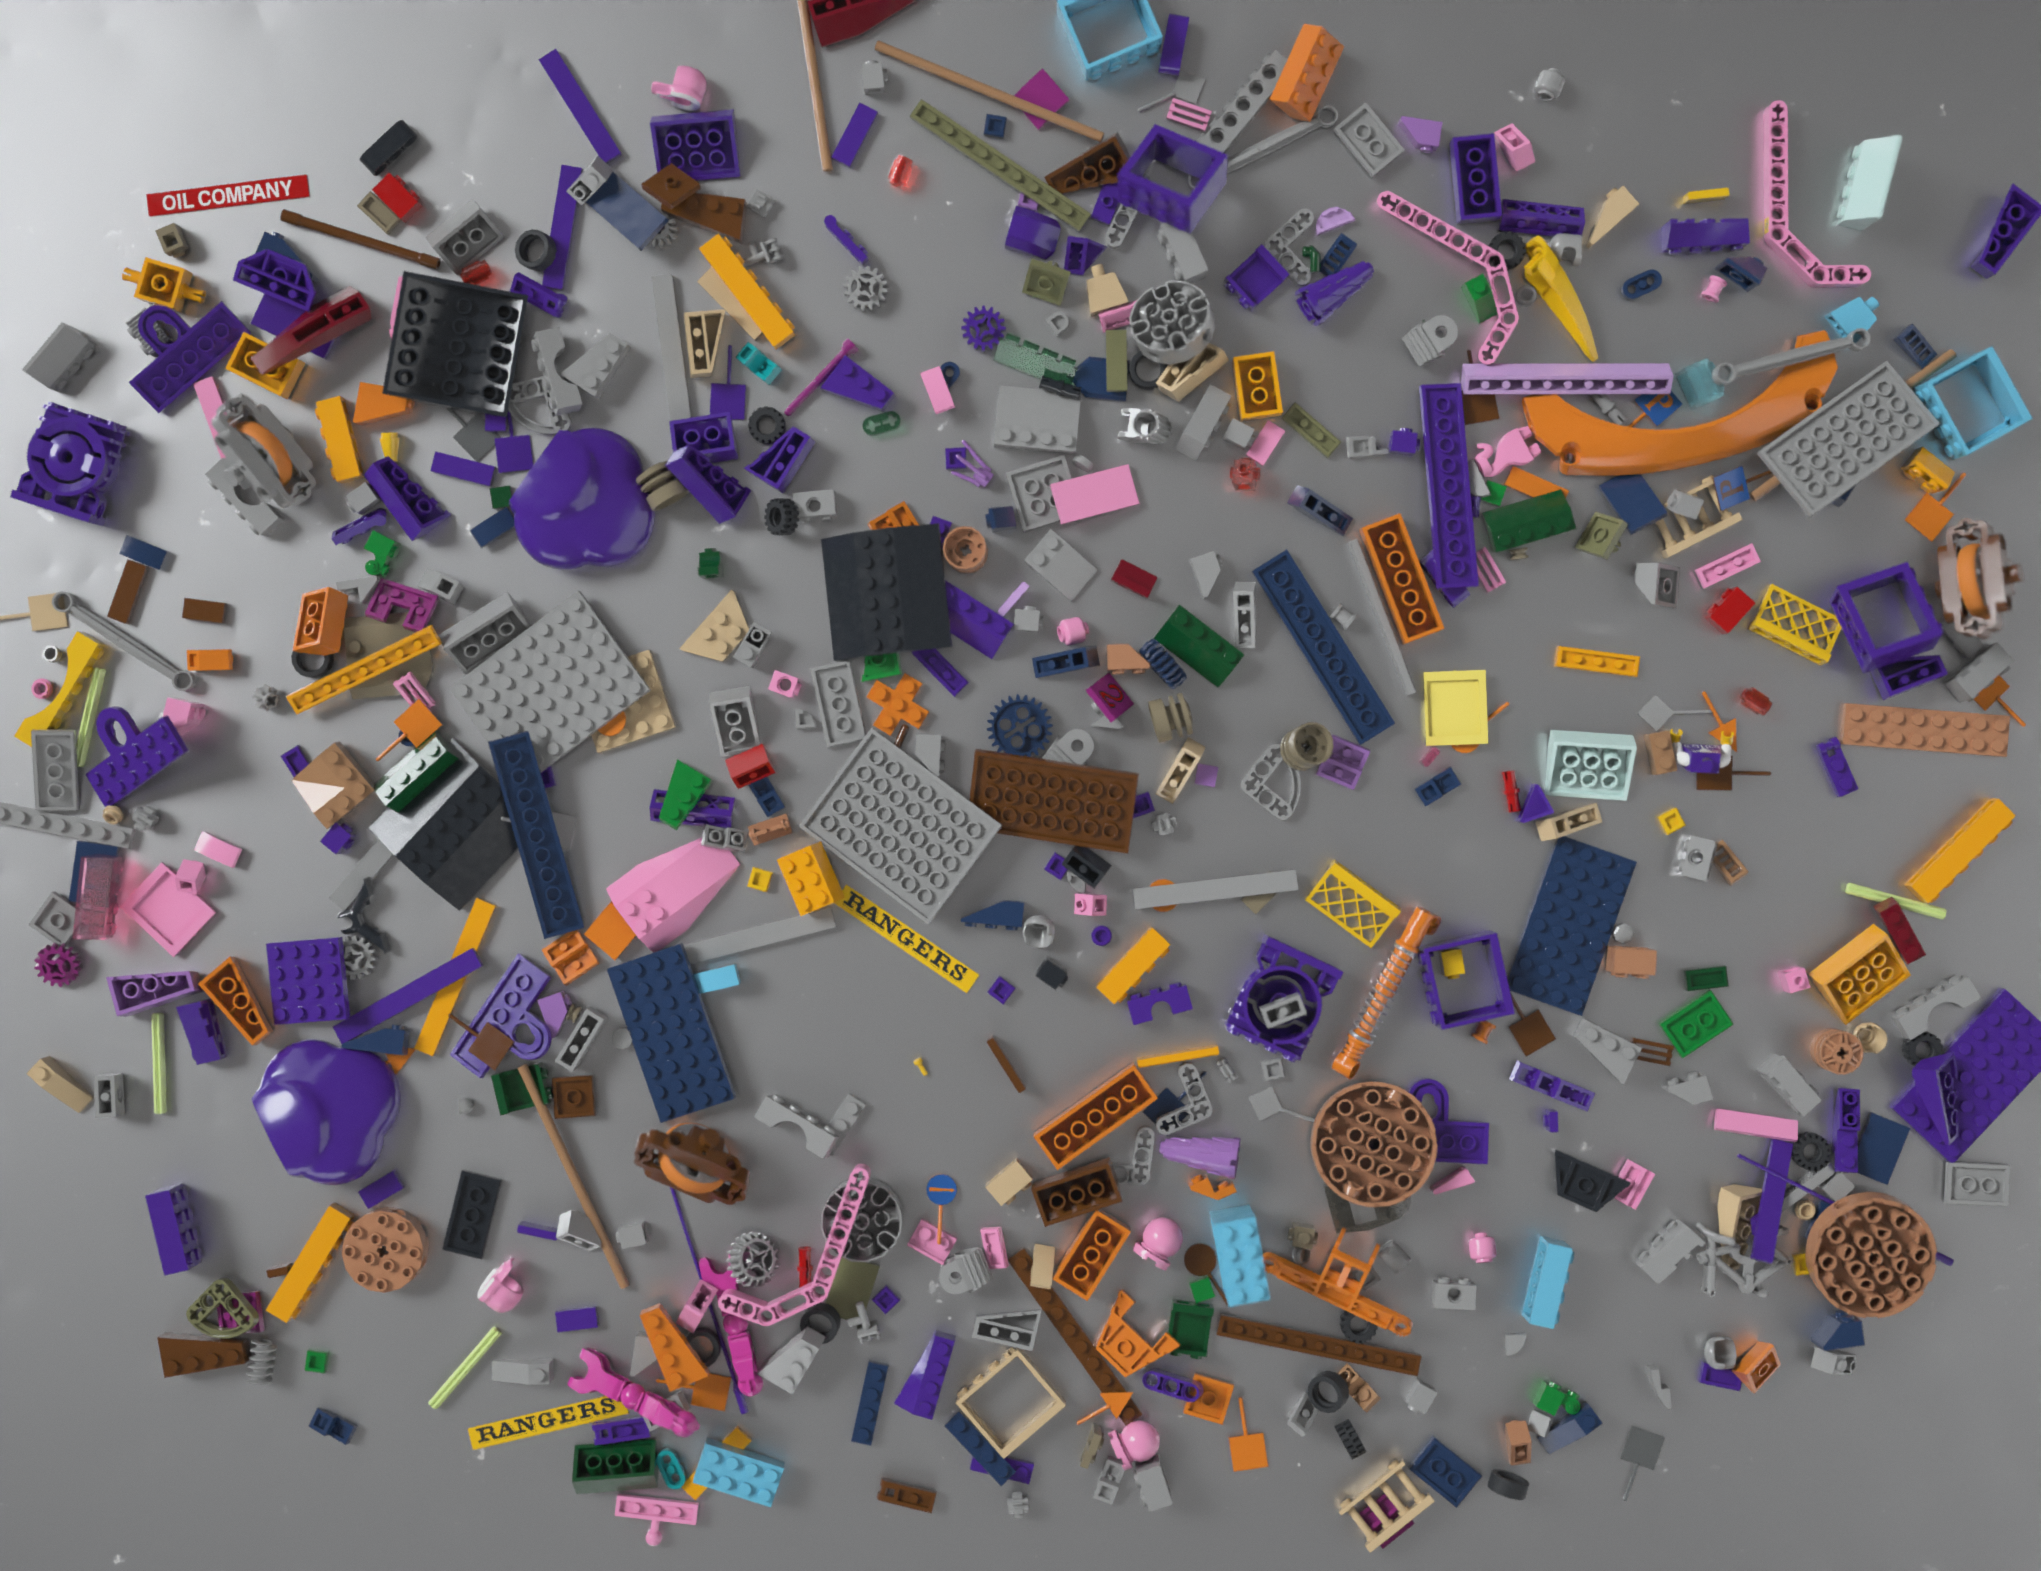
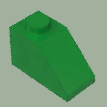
M1484 274L1465 282L1461 286L1479 324L1498 315L1493 292Z

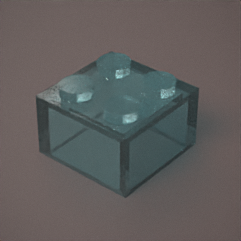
M1708 357L1675 373L1691 411L1724 396V386H1719L1712 380V371L1715 366L1712 361L1708 360Z

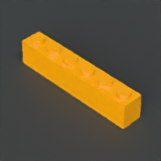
M719 234L715 235L702 245L699 250L775 350H777L795 336L792 331L795 329L794 325L788 318L786 320L783 319L780 315L783 311L776 302L773 304L767 298L770 294L765 287L757 285L755 281L758 278L752 270L749 269L747 271L744 268L743 264L745 261L740 254L736 253L734 255L730 249L732 244L727 237L722 238Z
M1990 798L1904 886L1920 902L1933 903L1939 898V893L1944 888H1948L1953 884L1954 878L1958 874L1968 869V863L1972 859H1977L1984 852L1982 849L1987 844L1990 845L1997 840V834L2002 829L2005 830L2013 823L2012 819L2016 815L1999 798Z
M335 1202L329 1205L268 1305L267 1312L285 1323L298 1317L302 1310L299 1308L303 1301L306 1302L312 1294L311 1287L313 1284L317 1285L323 1276L321 1273L324 1266L327 1268L333 1260L331 1255L335 1249L338 1250L344 1241L342 1236L345 1232H348L354 1223L352 1220L355 1214Z

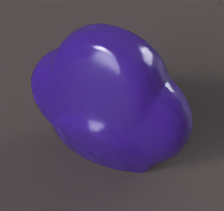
M585 428L573 432L559 430L509 501V506L512 513H514V526L517 537L523 548L534 560L544 566L561 570L576 569L584 565L612 567L630 560L643 550L652 535L655 511H652L646 500L650 492L641 491V487L645 484L638 485L636 482V478L644 473L641 459L632 444L621 435L601 428Z
M317 1039L297 1041L279 1051L267 1065L260 1088L256 1090L251 1098L266 1134L288 1175L307 1178L323 1185H339L354 1181L365 1175L373 1167L381 1154L385 1135L397 1120L401 1105L400 1085L397 1076L391 1066L380 1056L371 1051L341 1048L330 1042Z

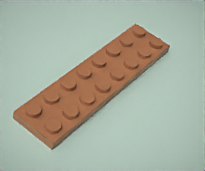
M1844 703L1840 744L2007 757L2010 716Z

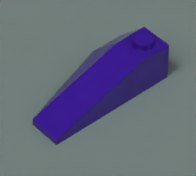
M1952 1052L1922 1059L1912 1070L1916 1089L1946 1145H1950L1959 1136L1958 1110L1954 1109L1956 1098H1958V1091L1954 1090V1079L1958 1078L1955 1055Z

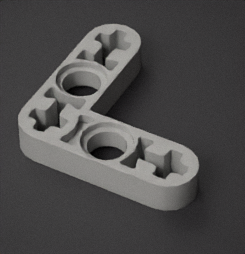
M1306 208L1299 210L1267 239L1264 246L1289 273L1288 278L1299 287L1306 286L1309 283L1311 272L1288 246L1313 223L1314 214ZM1300 215H1308L1309 223H1306L1304 221L1302 224H1300L1299 228L1302 230L1299 231L1297 225L1295 224H1297L1300 221ZM1287 227L1293 228L1295 231L1294 237H1285L1284 229ZM1270 242L1273 244L1277 242L1279 244L1277 249L1280 252L1283 249L1286 251L1281 254L1279 259L1276 257L1279 253L1275 249L1272 251L1269 249L1271 246ZM1290 256L1293 259V265L1285 267L1282 264L1283 257ZM1297 264L1300 266L1297 268V271L1300 274H1306V281H1298V274L1295 271L1293 272V274L1290 273V271H1292Z
M1184 1062L1178 1068V1075L1190 1104L1157 1118L1156 1128L1163 1135H1169L1207 1119L1212 1114V1105L1196 1067L1191 1062ZM1184 1068L1193 1069L1190 1074L1194 1081L1190 1082L1187 1075L1182 1074L1185 1072ZM1193 1085H1198L1201 1088L1197 1096L1190 1094V1088ZM1201 1104H1203L1205 1107L1208 1106V1108L1205 1109L1206 1113L1202 1114L1201 1111L1196 1112L1195 1115L1197 1117L1194 1118L1193 1113L1190 1110L1191 1108H1193L1194 1111H1197L1200 1109ZM1181 1112H1188L1190 1117L1188 1121L1180 1122L1179 1114ZM1174 1116L1178 1124L1177 1126L1174 1123H1170L1168 1129L1160 1128L1163 1125L1162 1121L1166 1120L1169 1123L1173 1121L1171 1117Z
M1142 1126L1137 1130L1132 1165L1112 1162L1114 1170L1123 1168L1126 1171L1125 1177L1118 1179V1183L1143 1186L1149 1181L1155 1134L1151 1127ZM1144 1130H1148V1134L1151 1135V1138L1148 1137L1146 1145H1151L1150 1148L1146 1146L1138 1147V1143L1143 1145V1137L1140 1136V1133L1143 1134ZM1145 1150L1148 1152L1149 1157L1146 1161H1140L1137 1158L1139 1151ZM1136 1163L1142 1166L1148 1165V1168L1143 1167V1175H1146V1178H1142L1141 1181L1134 1177L1135 1174L1139 1173V1166L1135 1167Z

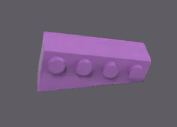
M194 971L106 977L116 1015L121 1017H128L203 992V989L198 984L201 981L199 973Z

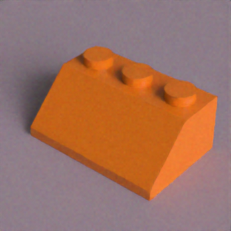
M331 587L302 594L292 651L323 656L338 653L341 647L345 613L348 607V595Z

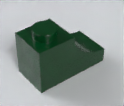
M706 548L704 552L699 553V577L703 579L724 577L722 552L716 551V548Z

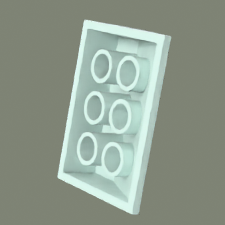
M1896 135L1864 140L1858 146H1855L1852 158H1854L1853 166H1850L1847 173V178H1849L1848 186H1845L1842 193V198H1844L1843 205L1839 207L1837 212V218H1839L1838 225L1862 231L1882 217L1902 136Z
M1551 730L1547 750L1544 794L1548 796L1627 801L1637 749L1633 735Z

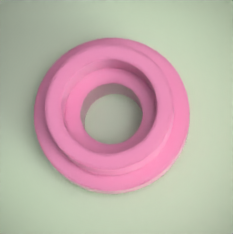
M37 679L32 685V693L39 699H46L53 692V685L47 679ZM42 685L46 687L45 692L40 690Z

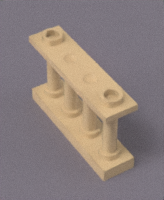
M1713 475L1701 480L1702 485L1686 493L1697 496L1696 492L1707 487L1721 515V521L1715 524L1713 521H1710L1702 506L1698 517L1703 525L1701 526L1703 530L1695 533L1694 530H1691L1685 516L1674 513L1684 533V540L1678 543L1676 539L1673 540L1663 518L1655 522L1666 543V549L1660 551L1664 559L1743 520L1739 512L1732 515L1728 509L1720 511L1713 483ZM1666 502L1662 505L1666 508L1668 504Z
M1403 1459L1400 1461L1394 1460L1388 1465L1389 1470L1352 1500L1347 1498L1340 1504V1515L1342 1516L1345 1512H1348L1366 1535L1367 1542L1365 1547L1370 1553L1435 1502L1429 1492L1426 1495L1420 1493L1402 1470V1467L1406 1465ZM1394 1473L1415 1498V1504L1410 1508L1401 1502L1386 1482ZM1378 1486L1399 1511V1516L1395 1520L1389 1519L1369 1494ZM1362 1499H1364L1383 1524V1529L1378 1533L1371 1530L1353 1507Z

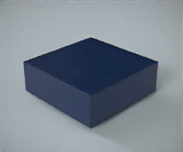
M987 114L983 136L1004 139L1007 117Z

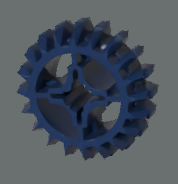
M1155 639L1147 641L1139 650L1140 655L1150 664L1152 670L1170 689H1176L1187 679L1183 669Z

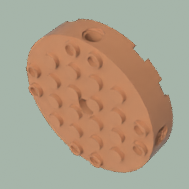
M1376 1081L1359 1082L1336 1092L1319 1110L1311 1131L1312 1159L1322 1180L1340 1197L1354 1204L1366 1207L1390 1206L1402 1202L1413 1193H1416L1428 1179L1435 1164L1437 1154L1436 1131L1426 1109L1409 1092L1388 1083ZM1373 1138L1379 1141V1147L1375 1150H1371L1368 1142Z
M1860 1192L1837 1200L1820 1214L1808 1235L1805 1258L1813 1283L1832 1305L1856 1317L1883 1318L1907 1309L1924 1294L1923 1290L1928 1282L1932 1281L1935 1273L1937 1248L1929 1226L1908 1204L1885 1193Z

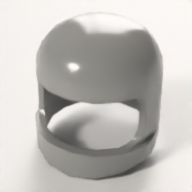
M1566 233L1554 235L1549 247L1559 260V263L1561 260H1567L1572 263V266H1580L1582 261V236Z

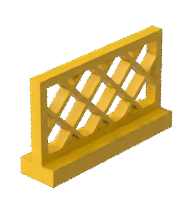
M1770 584L1754 620L1750 622L1748 630L1822 666L1830 660V653L1840 633L1841 626L1835 615L1774 584ZM1773 591L1780 595L1782 602L1773 605L1770 597ZM1792 601L1798 603L1800 611L1792 614L1788 603ZM1784 605L1787 616L1778 618L1774 607ZM1770 609L1774 620L1767 621L1761 618L1763 611ZM1811 610L1816 612L1818 621L1810 623L1806 612ZM1802 614L1806 625L1796 627L1793 616ZM1788 618L1792 629L1787 631L1783 629L1780 620ZM1832 620L1837 623L1835 630L1828 632L1824 621ZM1820 623L1824 634L1815 637L1811 625ZM1807 627L1810 639H1802L1798 632L1799 629ZM1825 636L1828 643L1826 650L1819 647L1816 639Z
M1335 859L1305 898L1308 903L1370 948L1373 947L1394 918H1397L1401 912V907ZM1330 874L1338 879L1339 886L1326 887V879ZM1351 888L1354 890L1355 898L1343 900L1342 889ZM1339 889L1341 900L1329 902L1327 891ZM1325 891L1326 902L1317 903L1312 899L1316 892ZM1356 901L1357 912L1345 914L1344 903ZM1358 901H1369L1372 910L1360 912ZM1341 904L1343 914L1333 915L1330 913L1329 905ZM1384 912L1389 916L1385 923L1376 924L1375 913ZM1372 914L1374 924L1362 926L1360 915ZM1358 916L1359 926H1348L1346 917ZM1362 929H1375V936L1371 941L1363 937Z

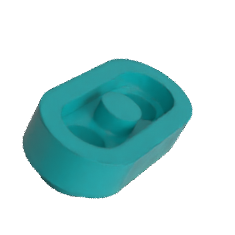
M669 1448L661 1450L656 1458L661 1475L669 1488L679 1489L686 1481V1473L674 1450ZM664 1456H670L671 1461H666ZM674 1474L679 1475V1478H680V1479L675 1480V1479L673 1478V1475H674Z

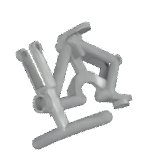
M1701 1222L1696 1224V1229L1707 1237L1706 1250L1696 1253V1257L1701 1265L1704 1264L1701 1292L1708 1294L1710 1297L1716 1295V1266L1738 1284L1740 1292L1744 1294L1752 1292L1764 1298L1768 1296V1291L1761 1288V1283L1793 1263L1792 1258L1775 1247L1773 1264H1766L1753 1273L1754 1263L1758 1261L1750 1259L1751 1255H1741L1739 1253L1741 1246L1735 1244L1734 1238L1711 1231ZM1779 1225L1777 1237L1789 1233L1788 1228ZM1716 1242L1726 1244L1727 1246L1716 1248ZM1729 1254L1735 1261L1743 1264L1741 1275L1717 1256Z

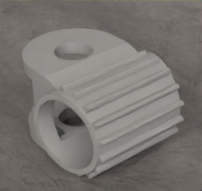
M1438 315L1428 321L1423 319L1402 340L1418 366H1421L1445 355L1444 351L1455 342L1458 336V328L1450 317ZM1435 331H1440L1443 338H1439Z
M1134 408L1121 409V414L1129 417L1128 432L1119 431L1117 438L1120 440L1160 445V443H1165L1172 434L1171 429L1173 428L1168 418L1151 409L1142 411ZM1137 420H1142L1141 433L1136 428ZM1156 421V427L1150 433L1151 425Z
M1081 729L1071 730L1062 738L1058 735L1042 759L1087 765L1085 761L1091 756L1094 749L1093 739L1089 733ZM1074 740L1082 742L1083 748L1081 751L1075 752L1071 748Z
M981 1247L967 1248L955 1252L954 1256L945 1260L939 1274L941 1287L950 1294H961L966 1291L969 1293L973 1292L993 1279ZM958 1272L961 1277L954 1278L951 1273Z

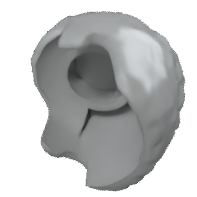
M1034 915L1028 918L1022 929L1025 943L1036 948L1051 946L1055 935L1054 923L1043 915Z
M1722 1336L1709 1339L1704 1348V1356L1709 1366L1719 1370L1734 1368L1737 1358L1734 1341L1731 1338Z

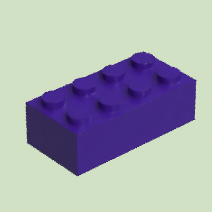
M1494 133L1453 137L1449 143L1457 225L1498 221L1502 217Z
M183 1183L160 1188L145 1195L164 1276L187 1271L200 1264L203 1257L202 1250L197 1244L198 1233L196 1228H193V1212L188 1207V1192L184 1188Z

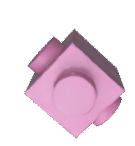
M1075 894L1074 914L1106 916L1107 895Z

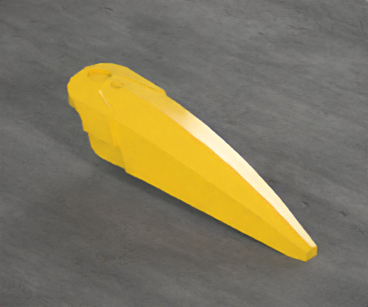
M1535 236L1525 246L1529 262L1524 266V276L1560 320L1584 354L1594 362L1598 359V355L1580 300L1553 251L1542 237Z

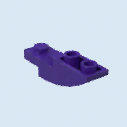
M1838 1088L1832 1130V1152H1834L1835 1172L1858 1173L1860 1089Z

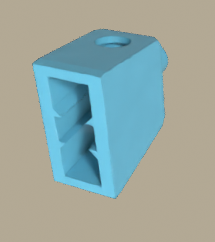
M1858 297L1827 314L1825 318L1841 338L1847 337L1850 332L1858 328L1868 331L1877 320L1873 311L1879 307V302L1874 297H1870L1865 302L1862 298ZM1854 333V343L1860 340L1862 337L1860 334Z

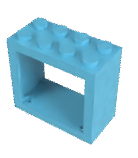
M1057 0V15L1085 80H1096L1104 72H1115L1125 63L1133 64L1146 54L1152 56L1159 52L1163 36L1147 0H1132L1147 38L1089 63L1078 41L1070 18L1073 14L1106 0Z
M1993 346L1977 352L1913 388L1916 396L1940 423L1934 429V433L1938 439H1941L1945 446L1944 451L1946 455L1951 457L1952 460L1976 451L2033 419ZM1973 365L1977 368L2005 421L1965 443L1934 386Z
M1250 1205L1209 1211L1222 1286L1228 1306L1270 1300L1256 1218Z

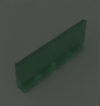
M1007 333L1005 339H1000L994 361L1041 380L1042 376L1058 381L1062 379L1065 380V383L1072 384L1078 369L1074 367L1076 360L1063 355L1061 361H1058L1059 353L1047 348H1043L1042 353H1038L1039 345L1024 340L1021 346L1019 345L1021 338Z

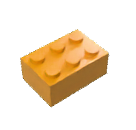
M243 332L225 369L288 400L306 363L296 358L262 376L251 358L266 346L267 343Z
M1274 351L1233 357L1231 362L1240 422L1281 416L1283 409Z
M821 841L777 859L800 916L845 898Z

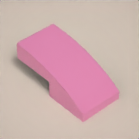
M940 366L920 373L935 414L955 408Z
M203 831L194 849L232 868L235 867L242 851L241 848L232 843L223 841Z

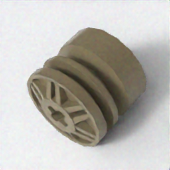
M667 461L651 466L636 478L638 485L645 484L641 487L642 492L652 491L646 498L652 511L666 508L690 493L678 479L674 480L676 476L665 466Z
M1182 693L1176 694L1178 701L1176 704L1172 695L1168 696L1169 706H1165L1161 698L1148 702L1150 716L1159 743L1172 740V730L1176 729L1179 737H1183L1182 727H1185L1187 735L1193 734L1191 711Z
M1308 722L1289 731L1282 738L1280 745L1281 756L1284 762L1290 768L1298 771H1306L1327 761L1334 748L1330 732L1323 725L1316 722Z

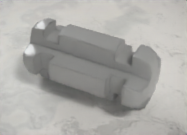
M1224 1057L1216 1063L1220 1066L1219 1069L1225 1078H1228L1227 1081L1230 1083L1237 1079V1075L1234 1074L1235 1071L1229 1062H1226L1227 1059Z

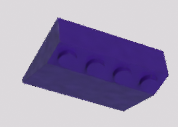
M734 109L652 116L650 128L657 173L672 163L694 180L740 177Z

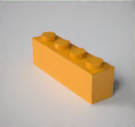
M336 396L317 401L315 413L317 419L321 420L322 428H320V433L323 440H326L327 448H325L327 458L332 463V468H330L332 478L341 484L365 478L345 398Z
M1151 927L1096 985V988L1113 1004L1117 1001L1121 1003L1128 995L1126 991L1131 986L1135 988L1142 981L1140 976L1145 971L1149 973L1156 966L1154 963L1158 957L1163 958L1170 951L1168 948L1170 943Z

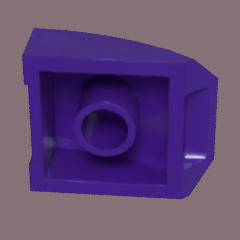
M1016 206L1006 237L1005 249L1047 260L1055 252L1061 227L1058 221L1053 218Z

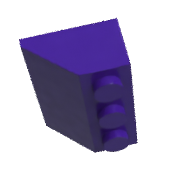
M730 412L669 421L673 452L690 444L708 457L710 463L739 459Z

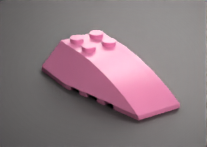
M702 838L638 864L606 888L615 908L636 936L654 953L660 951L689 929L696 918L741 865L730 850L701 846Z

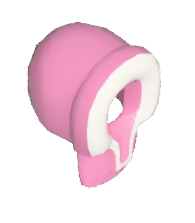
M682 65L677 67L672 85L652 82L651 92L657 95V97L670 101L671 105L677 109L696 111L701 107L707 82L701 71Z
M514 1258L503 1262L498 1269L491 1271L478 1290V1300L499 1313L511 1311L519 1303L524 1292L521 1285L507 1275L513 1267L512 1261Z

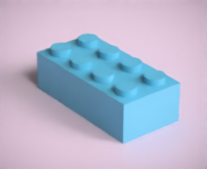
M1540 1236L1522 1311V1316L1529 1324L1554 1329L1555 1324L1559 1322L1560 1312H1558L1559 1305L1564 1301L1565 1292H1563L1564 1284L1568 1283L1570 1275L1567 1271L1569 1264H1572L1574 1260L1573 1248L1565 1241Z
M707 1437L693 1477V1483L771 1507L784 1470V1461L746 1449H740Z

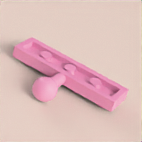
M618 1493L615 1516L652 1520L651 1530L646 1534V1542L651 1546H656L662 1540V1534L659 1531L660 1521L696 1525L699 1503Z

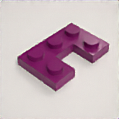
M381 578L365 611L366 617L386 622L393 605L405 608L409 612L402 626L404 629L417 632L427 627L439 598L436 595Z

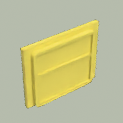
M1486 670L1423 672L1426 746L1488 744Z

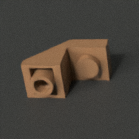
M1348 1363L1337 1373L1346 1381L1349 1395L1366 1413L1381 1399L1373 1388Z

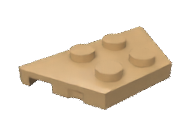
M733 590L725 596L679 648L680 650L724 662L742 642L749 631V626Z

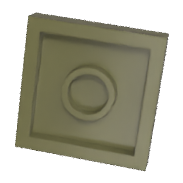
M1032 258L1022 293L1061 306L1071 272L1059 268L1056 262L1053 266V261L1044 263Z
M1595 512L1575 548L1608 560L1611 553L1619 550L1616 546L1621 547L1619 539L1628 524L1624 520Z

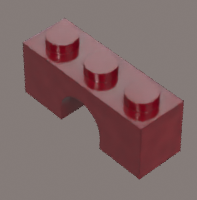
M1893 897L1873 906L1882 924L1890 933L1897 952L1907 965L1926 955L1899 903Z

